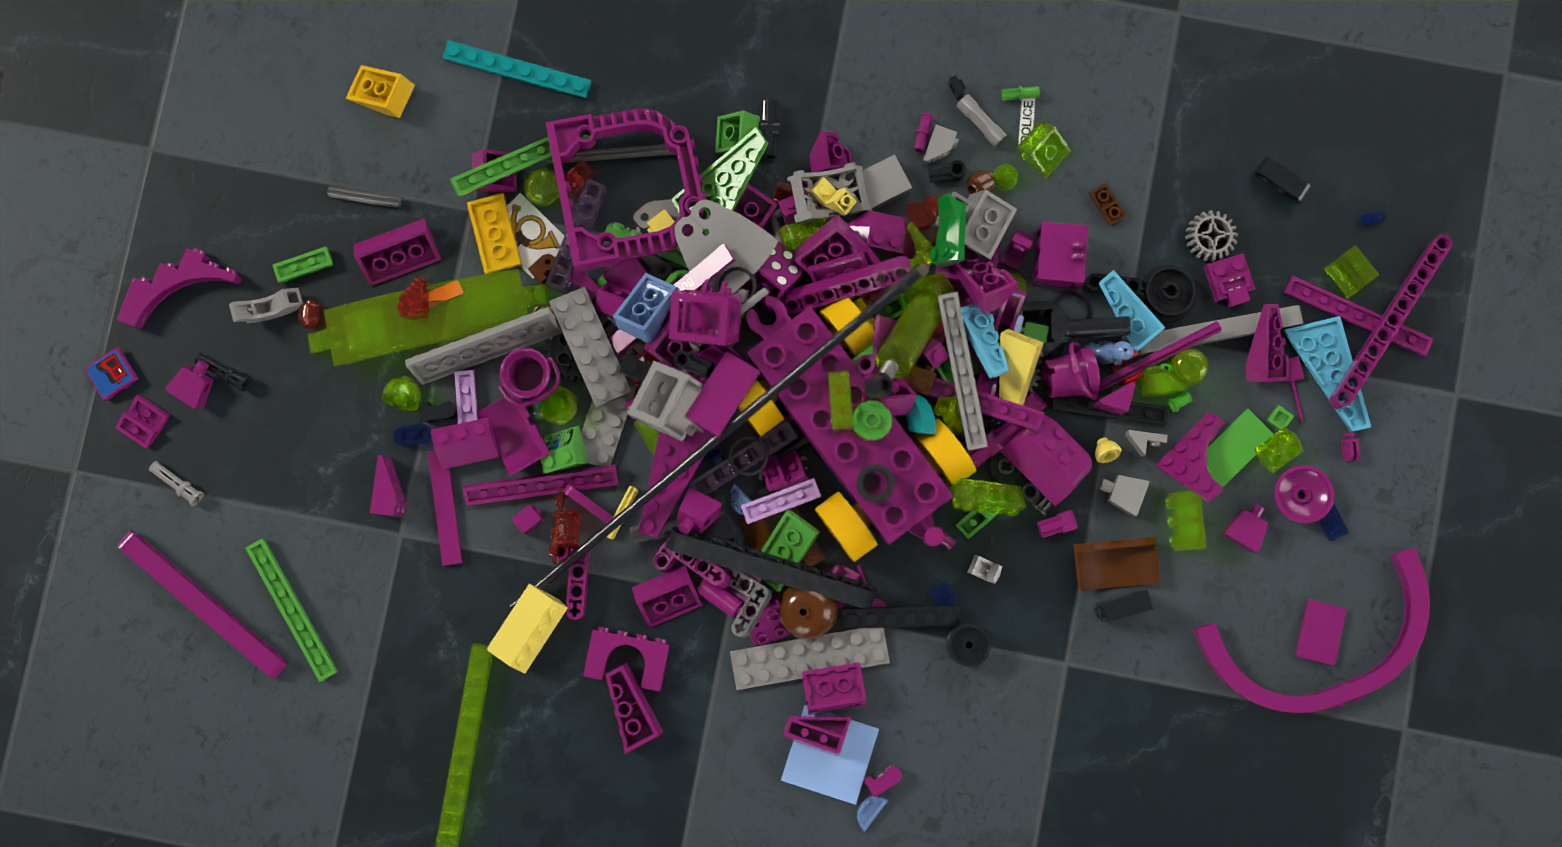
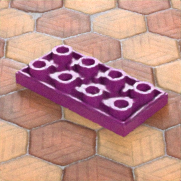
M727 351L684 415V418L719 438L760 375V371Z

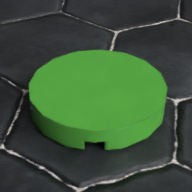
M866 401L855 409L852 416V425L859 437L865 440L876 441L883 438L889 432L892 425V416L884 404L878 401Z

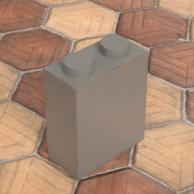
M895 155L862 170L868 202L873 210L910 193L912 190ZM855 174L854 181L852 182L854 187L858 186Z

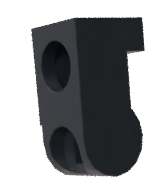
M428 401L420 402L421 421L426 423L454 419L457 417V405L450 401L433 406Z

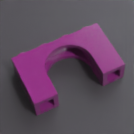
M599 626L598 630L594 629L592 631L583 676L600 680L605 679L607 664L612 651L620 645H631L642 653L645 660L641 688L655 691L662 690L671 645L666 643L667 640L655 638V641L647 640L648 636L636 634V637L628 636L629 632L617 630V634L611 633L609 628Z

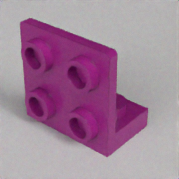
M776 592L771 594L770 601L750 633L755 647L763 646L791 635L780 621V603ZM754 600V601L752 602V603H755V604H757L758 606H760V603H758V601L756 602V601ZM754 606L749 607L747 615L749 617L754 616L756 608ZM743 617L744 621L750 623V620Z

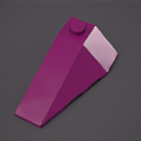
M967 248L964 251V261L951 265L972 301L983 314L1000 308L1018 287V282L1006 270L1002 269L1000 271L994 267L993 263L990 261L986 263L979 259V255Z
M1279 304L1263 305L1246 362V381L1274 382L1289 380L1288 355L1284 354L1283 346L1286 344L1285 338L1281 337L1280 332L1283 325Z

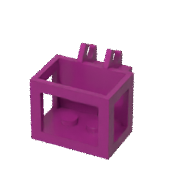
M704 279L702 291L692 289L672 291L669 339L716 345H729L739 342L742 295L732 294V288H727V281L722 282L720 292H713L714 287L709 286V279ZM680 300H682V301H683V307H682V323H681V329H678V328H679Z

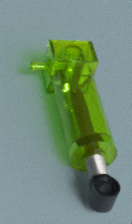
M943 272L927 277H922L921 275V278L911 285L902 296L908 305L876 355V364L880 371L876 373L874 378H869L865 382V392L870 398L890 395L892 393V378H904L909 374L939 322L943 321L938 296L955 292Z

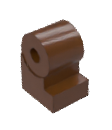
M544 254L528 268V271L543 284L547 280L545 274L552 272L556 268V259L551 254Z

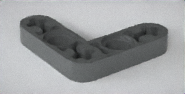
M726 567L723 569L725 572L732 573L733 576L738 578L737 582L731 579L729 586L748 597L732 625V632L735 636L746 638L753 630L770 601L771 592L767 587L740 571ZM745 580L750 582L748 590H742L741 584ZM759 591L765 594L764 598L758 595ZM753 600H755L756 602L758 601V603H760V606H758L755 603H752ZM754 606L756 613L754 616L749 617L747 610L749 607ZM743 617L747 620H750V623L742 620ZM739 625L745 628L744 632L738 629Z

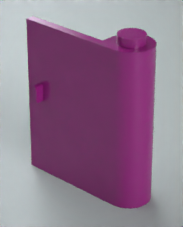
M876 315L872 355H862L857 360V369L860 373H878L904 335V322Z

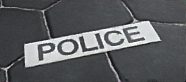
M1035 98L1023 99L1018 148L1031 149Z

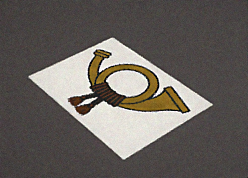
M520 193L507 207L523 265L520 267L534 279L535 277L528 271V268L544 254H551L555 258L569 244V241Z

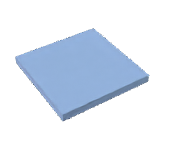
M804 705L801 716L841 717L829 712L809 715L807 705ZM851 720L839 756L793 741L781 781L856 805L879 728Z

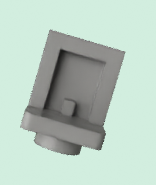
M974 555L968 573L995 584L1001 575L1002 566Z

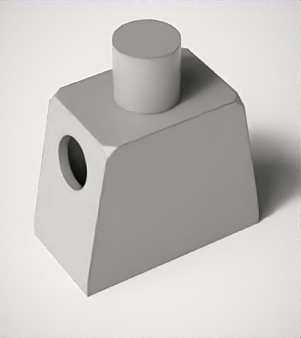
M1117 475L1113 482L1103 479L1099 489L1109 493L1106 500L1108 503L1135 517L1138 515L1150 482Z

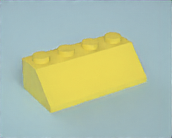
M529 583L487 650L510 667L526 673L566 612L567 607L560 599Z

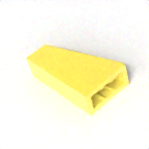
M1010 329L1001 333L1000 347L1003 348L1009 371L1006 374L1000 375L999 398L1024 405L1043 342Z

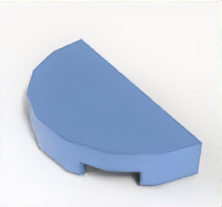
M734 484L730 491L732 493L731 506L735 512L744 515L741 505L753 500L737 484Z
M871 796L861 802L857 810V819L864 832L888 802V799L882 796Z

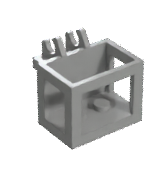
M986 189L970 194L968 199L955 191L952 192L951 195L956 200L966 203L965 247L979 255V259L983 261L991 260L1017 209ZM937 216L935 226L939 228V216Z
M654 361L627 414L652 429L683 441L686 434L692 437L695 430L704 432V429L684 418V415L704 385L686 373Z

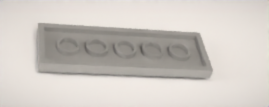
M582 287L549 301L595 407L630 393L631 389L625 376L619 373L621 367L586 288Z

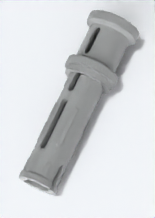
M155 461L149 467L150 472L175 489L177 495L188 500L191 506L197 505L203 498L204 493L202 491H197L191 486L190 482L182 481L158 461ZM163 473H165L167 476L173 479V481H171L169 478L163 475Z

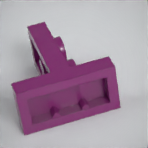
M1017 228L1001 260V264L1018 271L1033 243L1034 236Z

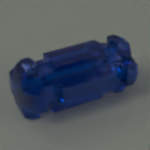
M1384 211L1361 216L1362 225L1386 220Z

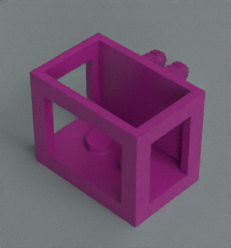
M1042 222L1036 233L1032 286L1077 290L1082 286L1085 279L1089 226Z

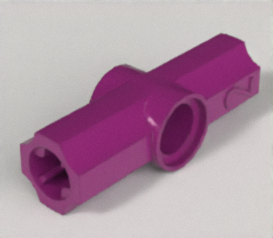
M1007 422L998 430L986 436L988 447L969 450L967 454L976 467L988 457H992L1005 447L1004 445L1010 442L1020 431L1014 423Z

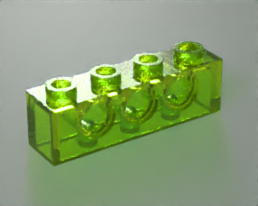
M961 478L949 487L953 495L954 508L963 509V511L973 510L979 513L990 512L994 515L1006 514L1008 516H1016L1019 514V511L1026 507L1021 486Z

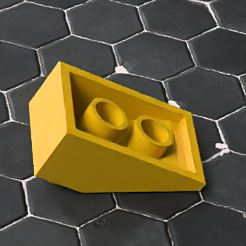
M361 65L346 99L382 114L400 118L415 85L402 74Z

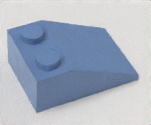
M645 273L613 315L618 329L650 344L661 329L671 306L672 291H677V287Z

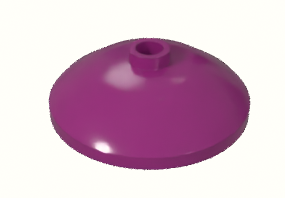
M1299 465L1286 470L1278 478L1274 489V498L1278 509L1288 519L1297 523H1312L1322 519L1330 511L1334 502V489L1330 479L1321 470L1308 465ZM1299 492L1304 495L1303 499L1298 497Z

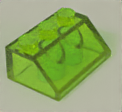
M1192 491L1169 493L1166 498L1167 509H1170L1168 525L1169 528H1172V536H1170L1171 547H1174V551L1206 549L1201 497Z

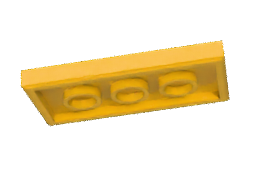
M504 193L467 202L485 275L523 266Z

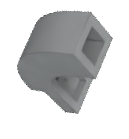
M299 288L281 289L277 293L262 299L236 301L229 304L233 321L247 322V324L284 316L304 306Z

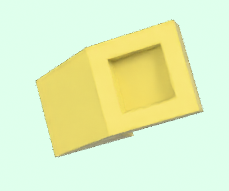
M824 177L820 178L809 191L823 206L844 216L848 214L857 202L845 188L836 190Z

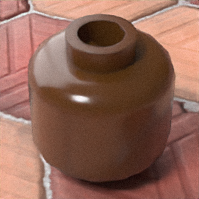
M985 170L977 171L967 181V190L970 194L985 189L991 192L995 188L994 175Z

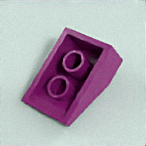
M682 308L680 309V312H679V328H678V329H681V323H682ZM668 320L650 344L647 343L643 349L663 365L682 371L683 368H678L674 364L673 358L675 353L678 351L696 352L690 346V341L669 339L670 320ZM687 356L684 357L685 364L687 363Z
M378 455L370 513L403 517L407 509V503L405 502L392 459Z

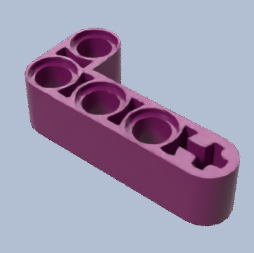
M669 538L664 542L653 559L654 566L664 573L674 570L678 563L682 562L717 588L725 589L731 582L730 575L714 563L694 557L691 561H687V555L668 549L667 543ZM667 559V564L662 567V562ZM708 564L707 570L702 572V567ZM715 573L722 577L721 581L714 577Z
M556 543L551 549V554L555 559L563 560L582 544ZM560 546L566 549L563 557H559L556 552ZM590 551L569 567L566 614L572 620L581 619L586 613ZM577 567H581L584 571L580 578H577L574 574ZM576 586L582 589V594L579 597H575L573 594V589ZM572 600H582L581 603H577V609H580V613L575 616V613H572L571 610L576 607V602L572 603Z

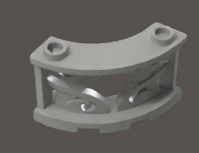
M848 163L844 165V168L815 173H805L804 170L793 172V176L787 177V180L791 182L797 214L794 215L795 222L808 223L818 219L826 221L832 220L837 215L844 216L823 206L809 192L822 177L837 190L845 188L857 201L848 212V216L865 213L868 210L872 211L871 204L868 202L862 166ZM855 173L858 186L849 189L848 186L853 182V179L846 181L845 176ZM839 176L838 181L831 177ZM802 182L806 183L807 188L802 186ZM857 189L859 190L861 203L853 193ZM817 203L821 206L820 210H817L815 207Z

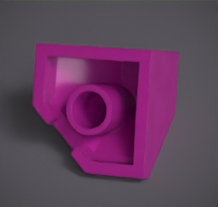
M827 131L819 133L809 155L812 173L844 168L845 164L853 163L851 152L847 147L844 148L840 144V138L836 133Z

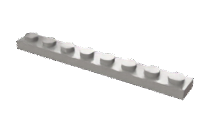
M958 292L940 295L938 300L968 451L985 448L988 445Z

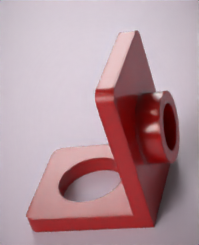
M1128 359L1127 361H1122V364L1113 365L1111 369L1115 373L1120 366L1127 367L1131 363ZM1142 373L1120 382V386L1133 381L1134 383L1139 382L1137 378L1142 376Z

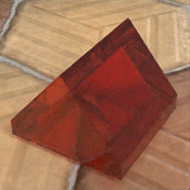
M779 181L775 188L773 199L781 201L793 196L791 184Z

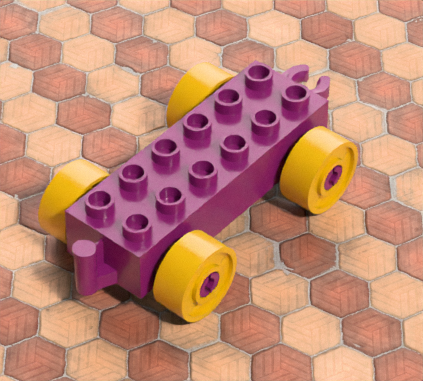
M772 296L765 298V304L776 314V320L773 324L769 326L762 325L758 320L757 313L753 309H749L747 311V323L750 330L757 337H760L762 342L748 351L747 356L753 367L760 371L762 380L754 382L738 407L740 412L857 317L861 312L849 298L831 303L820 311L825 325L811 306L791 319L787 314L785 305L778 298ZM868 321L747 420L756 433L762 437L784 421L782 414L774 404L775 401L779 400L856 503L851 507L846 499L839 492H836L815 508L822 522L853 562H856L878 545L867 528L870 525L874 527L886 545L893 542L906 531L921 539L926 546L939 545L943 541L944 536L942 530L935 527L931 513L953 497L942 480L953 489L976 472V467L963 446L946 425L937 418L935 419L936 434L917 432L913 435L917 447L892 414L891 428L881 439L876 441L865 440L854 431L852 416L860 404L866 401H878L884 404L879 397L870 398L866 394V379L851 361V359L873 345L875 331ZM871 464H880L887 467L895 480L892 494L885 501L879 503H870L864 500L858 494L856 488V479L860 471ZM871 472L865 476L863 486L867 493L880 495L887 488V480L882 473Z

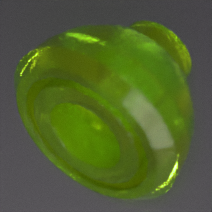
M1001 164L993 171L995 186L1001 190H1010L1018 182V172L1010 164Z

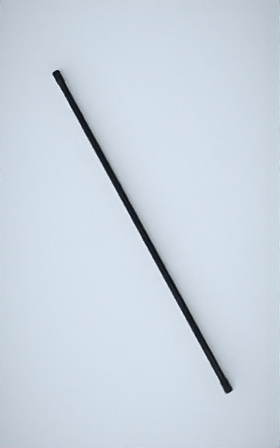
M915 268L910 270L898 283L726 425L719 438L714 435L534 583L533 586L541 590L544 589L901 292L921 278ZM523 593L509 603L511 609L514 608Z

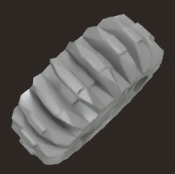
M1210 210L1207 214L1202 212L1200 216L1196 215L1194 221L1189 222L1190 227L1186 229L1189 235H1186L1185 239L1190 240L1187 243V247H1193L1190 252H1197L1196 258L1203 255V261H1207L1208 258L1211 262H1214L1216 258L1219 261L1223 259V256H1229V252L1234 250L1232 245H1236L1237 241L1233 238H1236L1238 233L1233 232L1236 226H1230L1233 222L1232 219L1225 220L1227 214L1220 217V211H1217L1214 215L1213 211ZM1207 223L1206 231L1198 234L1199 226ZM1216 224L1220 226L1223 231L1218 230ZM1212 233V235H1214L1215 238L1212 240L1211 237L1209 238L1208 234ZM1225 239L1224 246L1216 250L1217 241ZM1200 241H1201V242H1204V243L1206 244L1207 248H1205V247L1200 243Z

